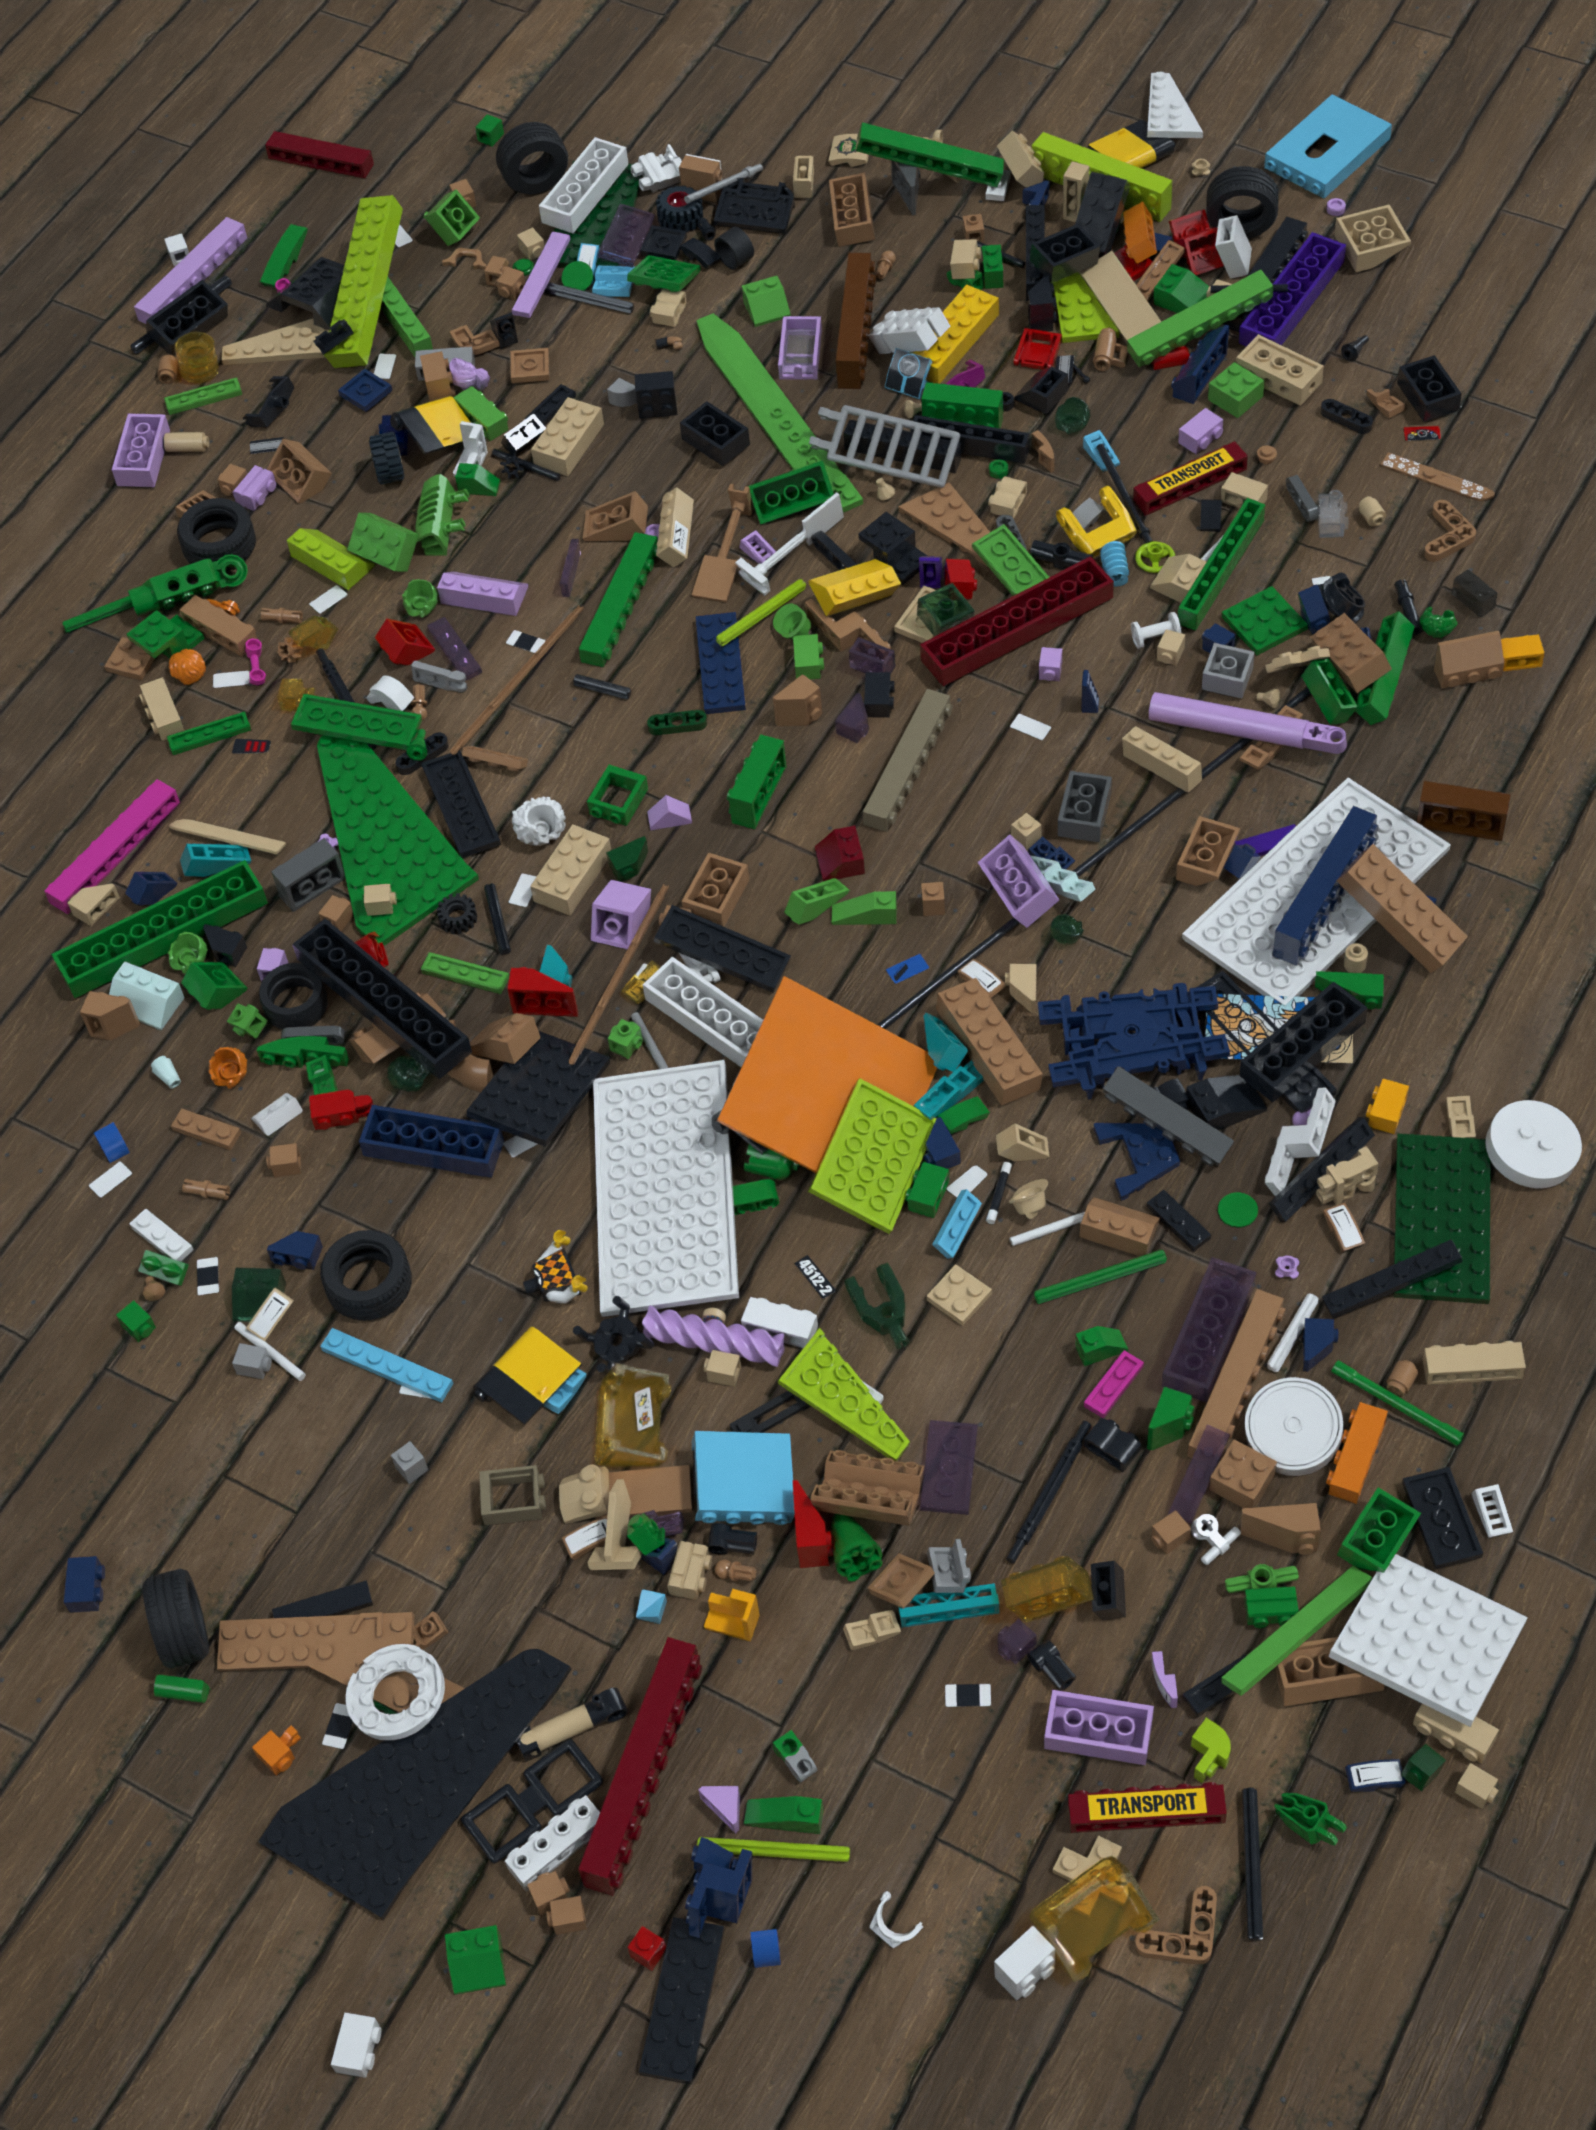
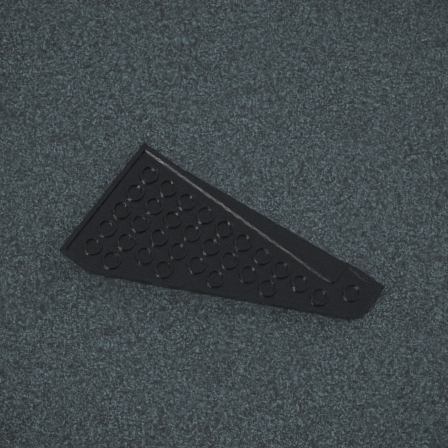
M528 1649L519 1653L443 1702L430 1722L416 1733L397 1740H384L281 1806L258 1842L384 1920L415 1872L541 1710H544L572 1670L571 1667L540 1649Z

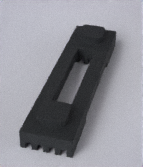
M786 1391L730 1423L729 1426L733 1432L763 1433L811 1406L791 1392ZM796 1399L797 1403L758 1425L755 1419L788 1400Z

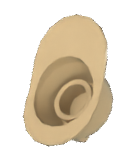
M1039 1179L1023 1185L1014 1193L1008 1203H1012L1020 1215H1026L1028 1219H1033L1037 1216L1038 1211L1046 1206L1044 1191L1048 1186V1181L1046 1179Z

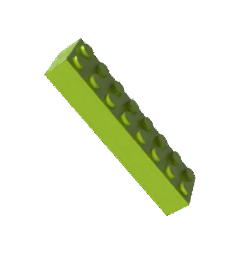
M1042 132L1032 144L1033 156L1041 163L1040 167L1044 173V179L1063 185L1065 172L1071 162H1076L1089 166V177L1092 171L1126 179L1130 185V190L1124 209L1128 210L1143 201L1152 215V220L1161 222L1171 210V179Z

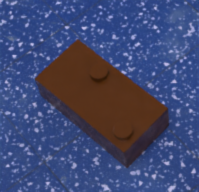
M1424 781L1417 823L1426 829L1502 841L1511 794Z

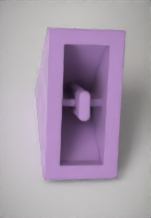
M667 795L647 811L650 830L692 823L689 804Z
M702 1786L698 1790L700 1799L734 1833L738 1832L740 1813L738 1786Z

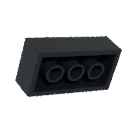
M1091 171L1075 225L1079 224L1100 246L1099 257H1103L1111 252L1130 185L1126 179Z
M201 280L146 320V333L169 355L175 356L228 317V304L205 281Z

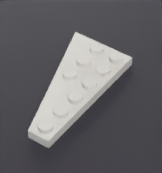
M1151 73L1147 137L1203 138L1201 127L1170 73Z

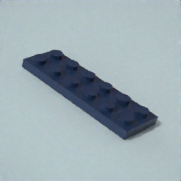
M736 612L696 616L704 710L706 714L746 710L739 638L737 636L724 646H720L716 642L717 635L737 622Z

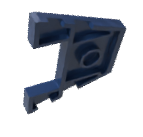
M1141 1123L1093 1124L1099 1145L1120 1139L1123 1140L1136 1174L1115 1179V1186L1121 1201L1127 1199L1134 1191L1143 1189L1150 1181L1157 1180L1180 1166V1160L1173 1142L1162 1135L1163 1131L1157 1127L1152 1129Z

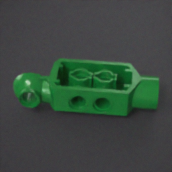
M232 554L225 555L215 562H212L211 559H204L149 578L141 586L128 590V594L137 617L162 608L168 610L175 607L176 603L182 601L187 603L195 595L205 597L213 594V590L226 586H238L247 577V565L242 558ZM234 568L237 572L235 575L230 576L226 574V570ZM191 581H197L196 584H189ZM173 587L179 588V589L176 590V591H171V590H170V589L173 588Z

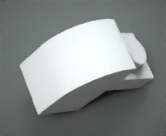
M382 676L370 688V693L366 699L371 704L382 702L388 709L403 711L414 697L398 680L390 676Z

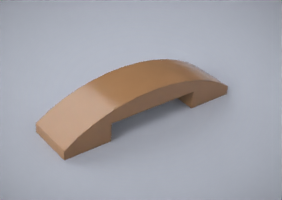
M1286 705L1277 714L1298 719L1303 717L1302 713ZM1258 741L1255 746L1250 745L1240 757V761L1260 769L1269 763L1284 745Z

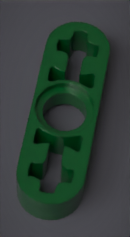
M702 710L652 715L647 720L648 731L652 735L700 731L707 726V715ZM675 720L683 721V723L680 725L672 724V722Z

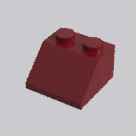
M855 825L834 829L815 846L823 882L833 878L842 879L865 874L864 857Z

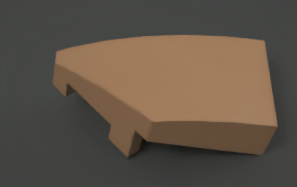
M1373 389L1366 390L1368 398L1386 417L1391 418L1405 411V404L1394 396H1390V389H1384L1382 392H1374Z

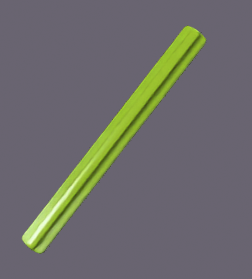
M798 579L717 635L716 642L720 646L726 645L805 590L806 583L802 579Z
M699 1837L697 1845H699L701 1837ZM703 1837L736 1855H740L742 1849L752 1851V1856L848 1862L850 1859V1848L845 1846Z

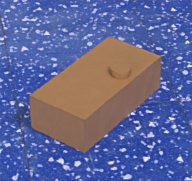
M865 172L830 179L834 229L838 246L875 240L869 187Z

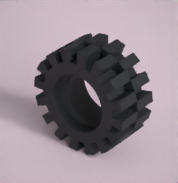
M456 893V897L450 894L449 899L444 897L442 899L443 903L439 902L437 915L442 929L444 928L446 932L450 930L451 934H455V931H458V934H462L461 930L468 932V927H474V923L477 922V912L474 901L472 902L470 897L467 898L465 894L460 897V893ZM457 910L465 911V913L460 917L449 916L452 912Z

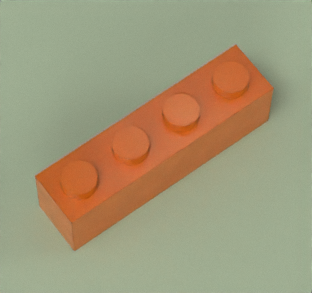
M1143 201L1123 212L1124 220L1122 221L1125 230H1123L1126 236L1125 243L1128 247L1126 252L1129 258H1134L1137 264L1157 253L1152 215Z
M1362 1402L1359 1403L1357 1410L1352 1409L1348 1423L1352 1424L1351 1428L1344 1431L1341 1443L1344 1444L1343 1450L1337 1451L1334 1459V1464H1337L1335 1471L1330 1470L1326 1484L1330 1485L1329 1495L1357 1504L1383 1432L1388 1411Z

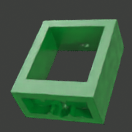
M609 764L587 800L589 814L596 818H603L615 824L627 826L648 791L647 777ZM610 784L632 791L622 808L601 801Z

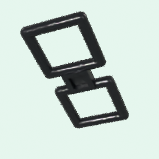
M572 1739L562 1742L523 1772V1776L531 1786L519 1795L510 1784H505L461 1817V1823L491 1863H498L513 1849L525 1843L533 1833L540 1831L542 1826L535 1816L546 1808L554 1816L561 1815L568 1810V1806L574 1800L581 1799L585 1795L588 1796L603 1784L604 1780ZM569 1751L591 1781L558 1805L536 1774ZM507 1796L529 1827L495 1851L474 1823V1820Z

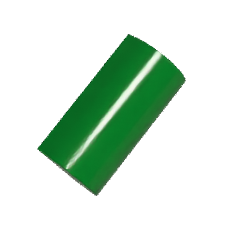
M156 1675L154 1683L155 1697L198 1703L206 1702L210 1687L204 1680L167 1675Z

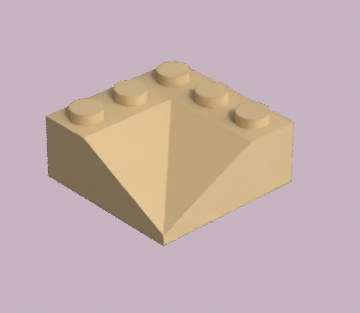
M1390 205L1336 218L1335 237L1338 242L1346 244L1345 254L1355 272L1374 268L1411 244L1410 238Z

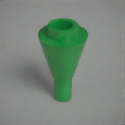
M424 729L418 730L416 738L407 748V755L416 761L423 760L427 756L426 731Z

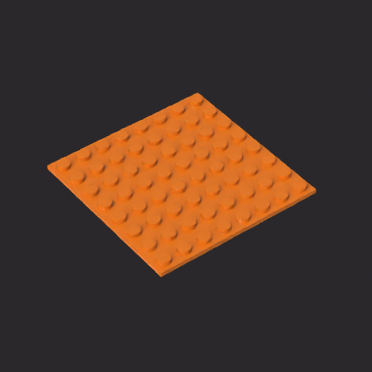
M784 976L719 1114L717 1122L817 1173L856 1081L859 1078L914 1106L927 1093L937 1067L933 1065L934 1061L927 1051Z

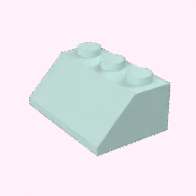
M124 962L114 975L109 995L124 996L130 999L139 1022L159 1030L163 1029L184 999L179 983L127 962Z

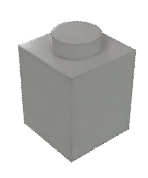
M239 1343L232 1364L237 1375L264 1379L266 1371H269L271 1368L272 1359L266 1348Z
M410 1441L391 1455L395 1468L409 1484L428 1471L424 1457Z

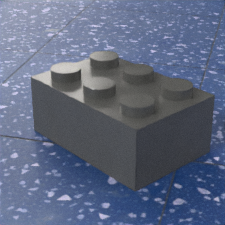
M1070 771L1058 817V836L1100 842L1112 793V777Z
M325 838L312 844L306 850L296 854L293 858L271 871L279 897L293 912L346 879L338 852Z

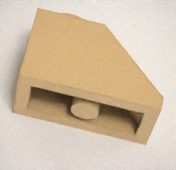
M106 884L82 888L71 898L68 905L73 916L92 927L120 897L115 885Z
M1010 964V973L1005 972V985L1010 986V995L1031 1013H1036V964Z
M1013 1124L996 1135L998 1155L1014 1162L1047 1159L1050 1157L1047 1137L1018 1124Z

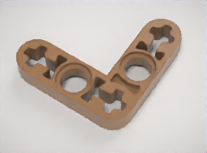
M1438 500L1434 503L1432 514L1448 533L1426 544L1424 557L1431 562L1439 561L1472 544L1476 537L1475 527L1450 502ZM1457 520L1459 524L1454 525L1451 524L1449 521ZM1453 541L1455 545H1447L1445 542Z
M1201 1886L1194 1891L1189 1935L1143 1930L1139 1932L1135 1939L1137 1953L1147 1958L1191 1964L1207 1963L1211 1958L1217 1902L1215 1891L1208 1886ZM1202 1894L1208 1895V1899L1212 1900L1207 1902L1206 1912L1201 1911L1202 1901L1197 1899L1202 1898ZM1198 1919H1206L1210 1924V1928L1206 1931H1199L1195 1927V1922ZM1145 1938H1149L1150 1943L1159 1945V1939H1162V1952L1158 1951L1157 1945H1150L1149 1949H1144V1944L1140 1942H1144ZM1170 1941H1176L1180 1944L1181 1950L1176 1954H1172L1167 1951L1166 1944ZM1185 1943H1189V1949H1194L1189 1950L1188 1955H1184ZM1198 1945H1202L1203 1950L1207 1951L1203 1952L1202 1956H1197V1951H1195Z

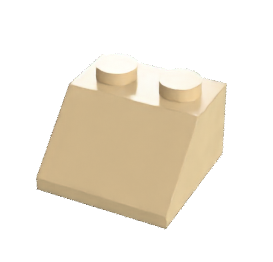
M1191 554L1168 557L1150 588L1182 603L1207 562Z

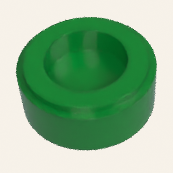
M1004 460L992 461L989 464L990 476L996 479L1007 476V462Z

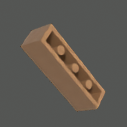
M195 595L179 610L181 617L203 633V635L241 657L246 654V641L252 638L257 639L256 630L252 625L243 623L236 616L229 615L220 607H215L207 599H202Z

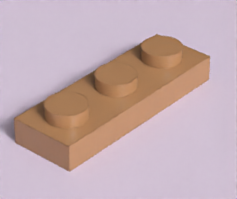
M475 746L463 747L462 756L469 757V761L481 762L483 760L487 761L490 766H507V769L511 771H519V769L527 767L528 759Z
M182 1108L171 1125L172 1130L228 1150H232L241 1134L238 1127Z

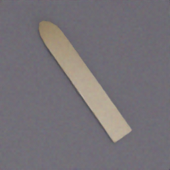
M176 820L169 825V828L273 854H278L286 845V842L194 820Z

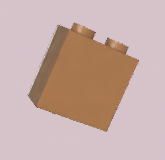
M686 154L679 166L681 187H691L693 190L698 191L722 180L723 172L720 160ZM722 189L702 197V200L717 202Z

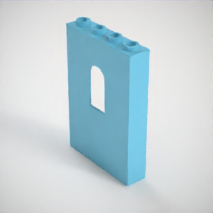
M1332 94L1265 154L1264 168L1322 198H1326L1390 139L1392 124ZM1322 135L1337 141L1319 158H1310L1305 154V151Z

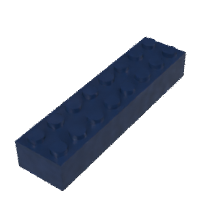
M1353 805L1276 928L1273 948L1274 957L1295 966L1298 965L1301 959L1304 960L1306 958L1310 944H1314L1319 936V929L1326 926L1329 913L1336 910L1339 897H1343L1346 893V890L1336 880L1361 852L1372 844H1376L1377 838H1374L1379 827L1376 824V814Z

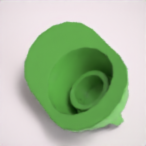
M791 603L782 606L777 611L773 619V627L784 638L793 640V636L809 635L811 622L801 608Z

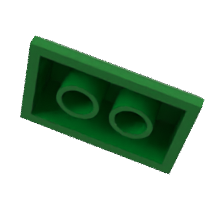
M1378 1487L1341 1544L1337 1556L1358 1569L1384 1573L1421 1513Z

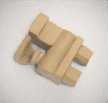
M1367 1146L1358 1150V1157L1350 1161H1341L1335 1167L1333 1164L1327 1166L1326 1175L1317 1178L1320 1189L1316 1190V1195L1322 1204L1333 1200L1336 1205H1339L1343 1200L1353 1197L1357 1187L1363 1192H1372L1374 1190L1378 1162Z

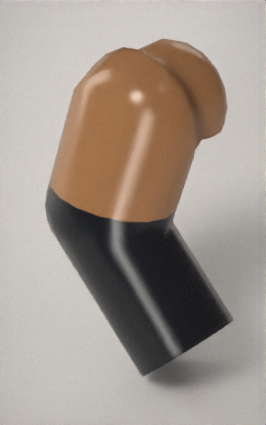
M667 336L655 340L657 349L673 345L674 350H679L683 347L680 337Z

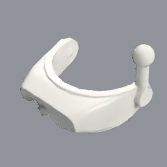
M885 1891L880 1899L882 1902L877 1908L869 1928L889 1946L895 1948L913 1938L923 1926L920 1922L915 1926L914 1930L905 1934L894 1933L889 1930L882 1918L884 1903L891 1898L890 1892Z

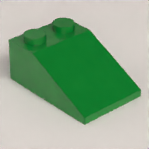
M1172 264L1154 287V305L1179 313L1208 298L1207 291L1210 286L1190 270Z

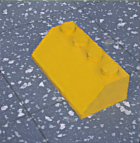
M876 559L808 581L826 616L891 596L901 585L893 567Z

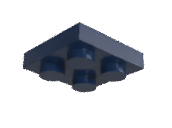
M363 369L342 386L338 392L339 396L367 412L392 391V386L367 369Z

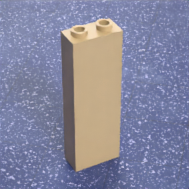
M1113 251L1098 259V264L1080 271L1084 281L1126 343L1128 339L1161 322Z

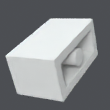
M344 2013L331 2066L336 2073L366 2078L368 2070H372L375 2060L373 2049L375 2043L378 2044L381 2038V2027H379L374 2017Z

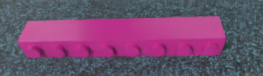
M158 779L149 785L53 883L49 884L44 891L49 903L64 913L69 914L71 910L68 902L82 888L97 886L180 803L176 790Z

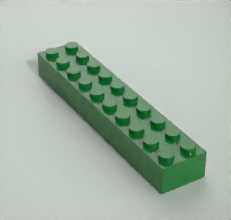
M246 860L51 955L73 997L77 998L112 981L114 975L124 962L140 967L168 953L171 944L177 940L179 934L190 932L201 937L205 935L203 928L205 924L221 927L268 904L261 884Z

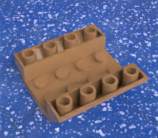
M842 1450L830 1451L825 1462L824 1480L821 1485H815L811 1494V1503L817 1511L910 1526L919 1501L925 1466L918 1465L915 1462H898L891 1458H873L866 1454H849Z

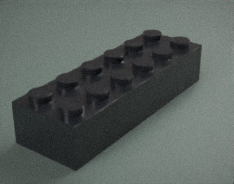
M1331 983L1241 1060L1239 1076L1273 1103L1365 1024L1367 1007L1337 983Z

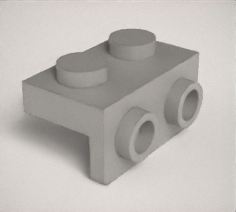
M955 1539L953 1547H929L927 1557L929 1566L935 1572L932 1576L935 1593H964L966 1584L970 1582L971 1572L970 1568L966 1567L967 1554L966 1549L962 1548L961 1539Z

